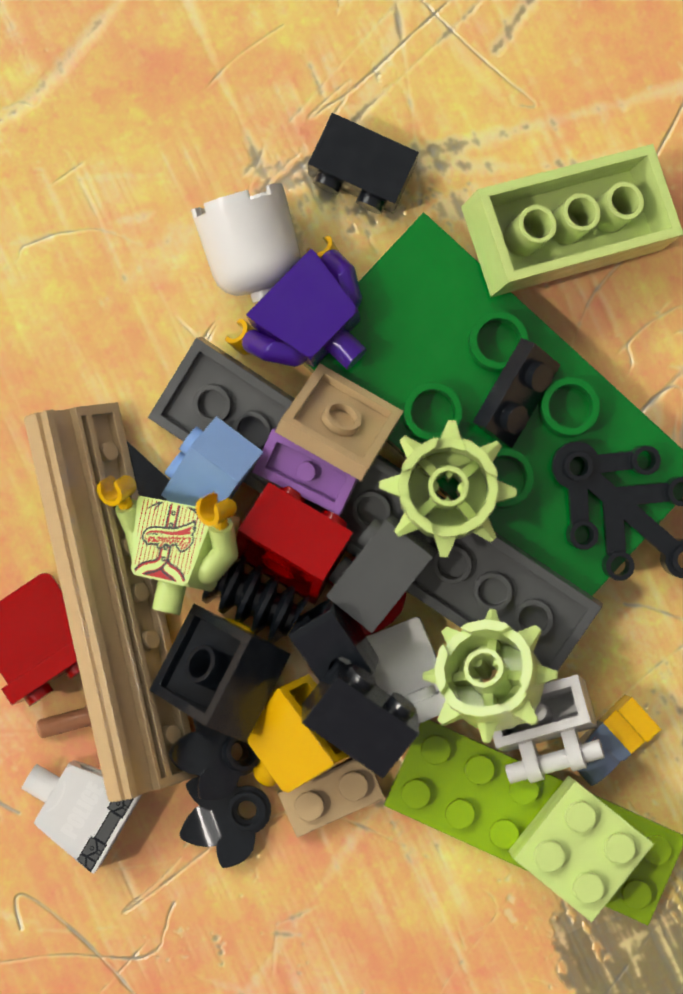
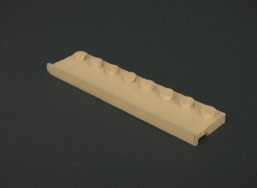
M118 402L80 406L56 411L53 409L28 415L24 419L107 798L110 802L133 799L141 794L198 777L197 775H191L179 770L169 758V751L173 744L179 738L191 732L188 715L150 691L172 647L165 612L152 609L158 580L133 574L131 570L132 560L125 533L115 512L116 506H108L103 503L97 493L99 482L109 475L114 476L116 480L123 475L131 476L135 480ZM137 486L135 493L130 496L131 499L137 500L138 498Z

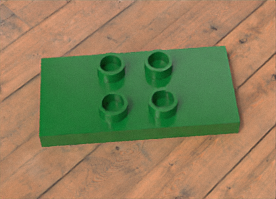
M423 212L358 282L362 301L357 309L361 320L350 333L367 348L366 353L349 370L345 369L330 353L320 364L404 411L387 442L407 459L400 443L402 437L407 436L420 444L432 438L439 437L440 439L448 420L456 421L462 440H470L478 447L496 441L475 425L473 420L521 338L535 343L560 364L558 371L513 448L500 443L502 447L493 461L497 469V480L516 488L517 496L496 503L494 510L488 518L496 533L593 596L609 578L602 570V560L606 555L602 501L588 490L589 521L597 527L599 533L596 544L586 550L571 546L566 538V530L570 524L567 488L555 480L551 469L552 458L555 452L562 445L573 441L584 442L590 445L597 454L627 452L640 445L654 447L660 454L661 463L658 470L653 474H637L632 469L600 473L615 487L664 483L672 477H683V449L513 293L509 292L491 297L480 263ZM306 362L303 363L312 373L317 368V366L312 367ZM646 451L641 452L637 458L638 466L641 469H646L651 463V456ZM580 457L573 458L570 462L571 472L574 475H579L583 472L585 467L583 459ZM444 478L437 481L439 490L446 497H449L451 501L459 498L456 494L457 487L459 486L458 481L454 478L448 483ZM682 482L677 483L673 489V495L677 500L683 498ZM669 502L637 505L658 524L675 507V505ZM624 521L626 553L630 555L642 543L644 538ZM585 525L578 527L575 531L576 541L584 543L589 538V529ZM616 557L612 561L611 570L613 573L624 562L622 557Z

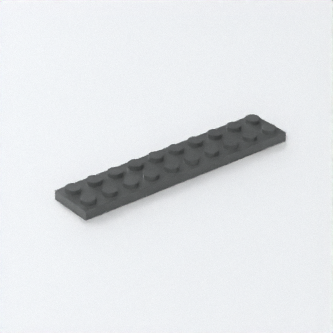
M201 336L197 337L148 418L184 442L196 426L204 431L217 416L260 450H263L272 428L278 426L281 418L295 398ZM379 454L363 480L357 481L343 513L338 515L347 523L346 528L353 532L346 551L355 557L364 548V546L357 542L375 518L383 524L392 514L399 520H401L404 514L400 506L399 497L379 489L380 480L401 474V469ZM255 465L243 481L259 493H262L268 482L280 488L279 485L253 473ZM437 493V496H438L440 499L445 500L444 497H442L441 495H439V494ZM305 499V504L309 505L310 507L314 508L320 513L323 510H327ZM419 530L414 531L438 550L435 538L425 536ZM496 532L497 538L492 542L475 533H471L464 538L455 539L448 558L440 557L437 551L406 590L459 627L466 623L484 620L490 609H496L500 622L506 623L516 632L537 625L542 632L533 652L542 666L556 671L560 669L603 605L602 602Z

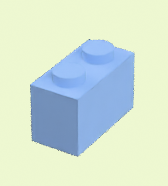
M216 416L204 431L196 426L179 448L181 452L175 457L164 473L171 479L161 496L169 502L196 507L199 499L212 492L217 493L218 502L226 498L232 499L263 451Z

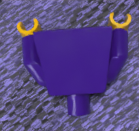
M330 236L323 237L327 244L323 251L316 253L311 248H308L307 253L246 314L251 325L244 319L240 318L237 320L236 323L243 328V331L236 339L226 336L225 341L240 354H252L263 361L292 367L302 365L304 362L315 367L330 353L345 369L349 370L363 357L367 348L350 333L361 320L357 308L362 301V295L356 270L339 252Z

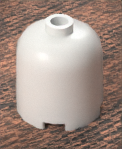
M282 183L266 185V192L253 196L249 195L248 190H244L203 204L204 208L191 209L212 276L217 286L225 293L234 296L251 295L253 303L259 302L300 260L299 246Z

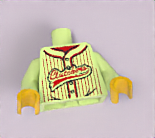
M109 475L99 482L97 493L103 503L108 506H116L115 512L125 533L132 560L131 570L133 574L158 580L152 605L153 610L180 615L186 587L212 591L216 587L218 580L237 560L238 548L235 534L241 517L233 516L237 509L236 503L229 498L218 502V495L215 492L199 499L196 507L139 495L137 500L131 499L130 496L136 491V481L134 478L123 475L116 480L114 476Z

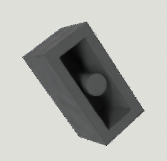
M393 514L383 524L375 518L357 541L364 546L363 550L353 562L345 557L328 578L334 586L326 597L371 633L374 632L438 551L414 531L399 537L394 531L400 520Z

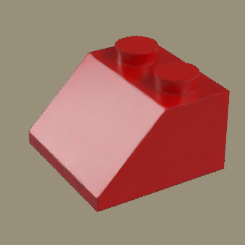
M268 482L237 531L238 558L244 555L247 557L246 564L253 568L258 565L262 566V573L269 578H272L274 575L278 576L279 584L286 588L291 585L294 586L296 594L303 598L307 595L310 596L309 602L315 605L329 581V576L335 570L347 549L353 532L346 528L347 523L335 513L328 510H323L320 513L305 504V498L301 497L300 493L289 486L284 488L280 486L278 488Z

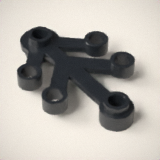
M568 442L559 447L552 458L551 469L555 480L567 488L570 524L566 530V538L569 544L575 548L586 550L592 548L598 540V529L589 521V490L602 501L606 555L602 560V570L606 576L617 581H623L628 579L634 572V560L626 553L625 521L661 552L660 562L668 574L683 578V568L678 564V556L683 552V539H675L637 506L638 504L669 502L673 505L683 506V499L677 500L673 495L674 486L679 482L683 483V477H672L664 483L615 487L600 473L632 469L637 474H653L658 470L661 463L659 452L654 447L640 445L627 452L597 454L593 447L584 442ZM643 451L648 452L651 456V463L646 469H641L637 463L638 455ZM575 457L582 458L585 464L583 472L579 475H574L570 470V462ZM585 525L589 529V538L584 543H578L575 539V531L578 527ZM616 557H622L625 561V568L619 574H614L611 570V563Z

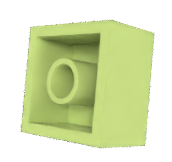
M568 775L508 852L516 862L590 922H593L654 844Z

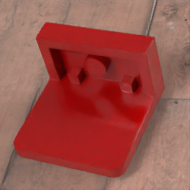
M48 573L39 574L0 601V673L7 682V685L1 690L11 705L25 700L30 707L54 690L49 683L64 673L67 674L69 679L80 674L62 590L55 578Z

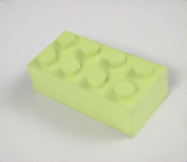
M653 144L480 188L461 206L491 297L662 251L683 235V230Z

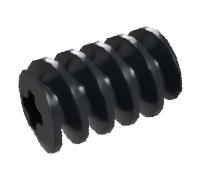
M241 555L218 580L216 587L212 591L203 590L202 601L208 604L217 596H220L218 611L222 614L237 606L235 621L242 623L250 616H253L251 631L254 634H258L265 627L269 626L268 641L274 644L283 636L286 637L311 597L307 595L295 604L293 602L296 591L294 586L291 585L279 594L277 592L279 577L274 575L263 584L260 582L263 567L258 565L248 574L245 573L247 557Z

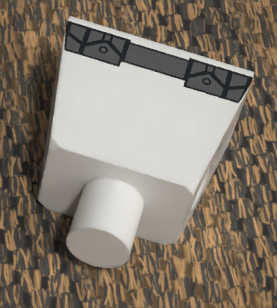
M76 760L67 765L61 777L36 764L21 788L45 803L34 824L93 874L102 865L143 795L141 794L133 799L110 802L107 798L101 769Z

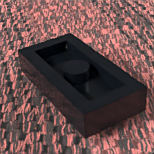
M521 338L474 418L473 423L499 443L513 448L546 389L551 384L560 364L538 345Z

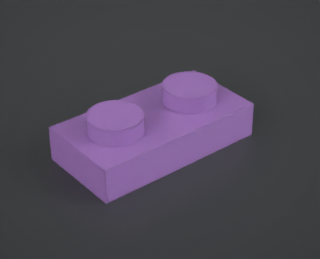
M277 427L272 428L262 450L263 453L253 469V473L283 488L289 486L298 491L301 497L337 515L342 514L358 479L275 432Z

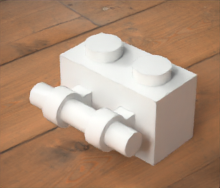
M578 674L544 684L541 701L536 707V715L539 721L534 726L528 723L518 724L514 728L495 731L493 735L496 749L503 752L520 750L522 761L505 765L510 784L527 779L530 783L545 780V774L571 768L573 772L587 768L588 762L605 758L600 739L581 744L578 736L580 731L598 727L585 680ZM562 737L565 749L539 756L536 748L537 743Z

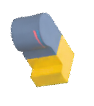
M624 695L597 721L598 727L589 729L579 738L581 744L600 739L605 758L588 762L587 768L578 770V773L590 786L597 784L611 773L621 761H625L644 742L648 743L662 729L633 697Z

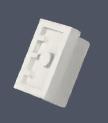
M414 617L367 636L379 659L375 673L372 675L378 687L390 695L396 692L407 698L417 710L418 723L439 716L446 699L440 693L437 684L423 680V672L434 669L437 656L421 618ZM342 657L338 658L340 661H342V662L345 663V664H352V663H351L348 659H346V658H342Z

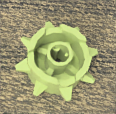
M448 420L440 439L439 437L432 438L420 444L407 436L402 437L400 443L407 459L403 463L401 474L380 480L379 489L399 497L400 506L404 512L394 532L400 537L419 530L425 536L435 538L440 557L446 558L449 556L455 539L464 538L471 533H475L489 542L496 539L497 537L488 517L494 510L496 503L517 496L516 488L497 480V469L493 461L502 447L500 443L494 441L478 447L470 440H462L457 423L454 420ZM441 478H444L447 483L452 478L458 481L459 486L457 487L456 494L459 498L453 501L449 497L445 500L440 499L437 496L439 491L437 481Z
M496 609L488 610L484 620L464 624L461 626L462 631H457L450 627L444 628L442 634L447 645L443 644L440 647L434 669L423 672L422 675L423 680L437 684V688L446 699L437 718L440 724L445 726L463 719L468 724L479 729L483 743H491L495 731L514 728L518 724L525 723L534 726L539 721L536 715V707L541 701L544 684L558 678V671L542 666L533 652L542 630L537 625L516 632L506 623L500 622ZM496 669L498 671L496 676L493 677L492 680L488 682L482 681L483 679L491 677L492 670Z

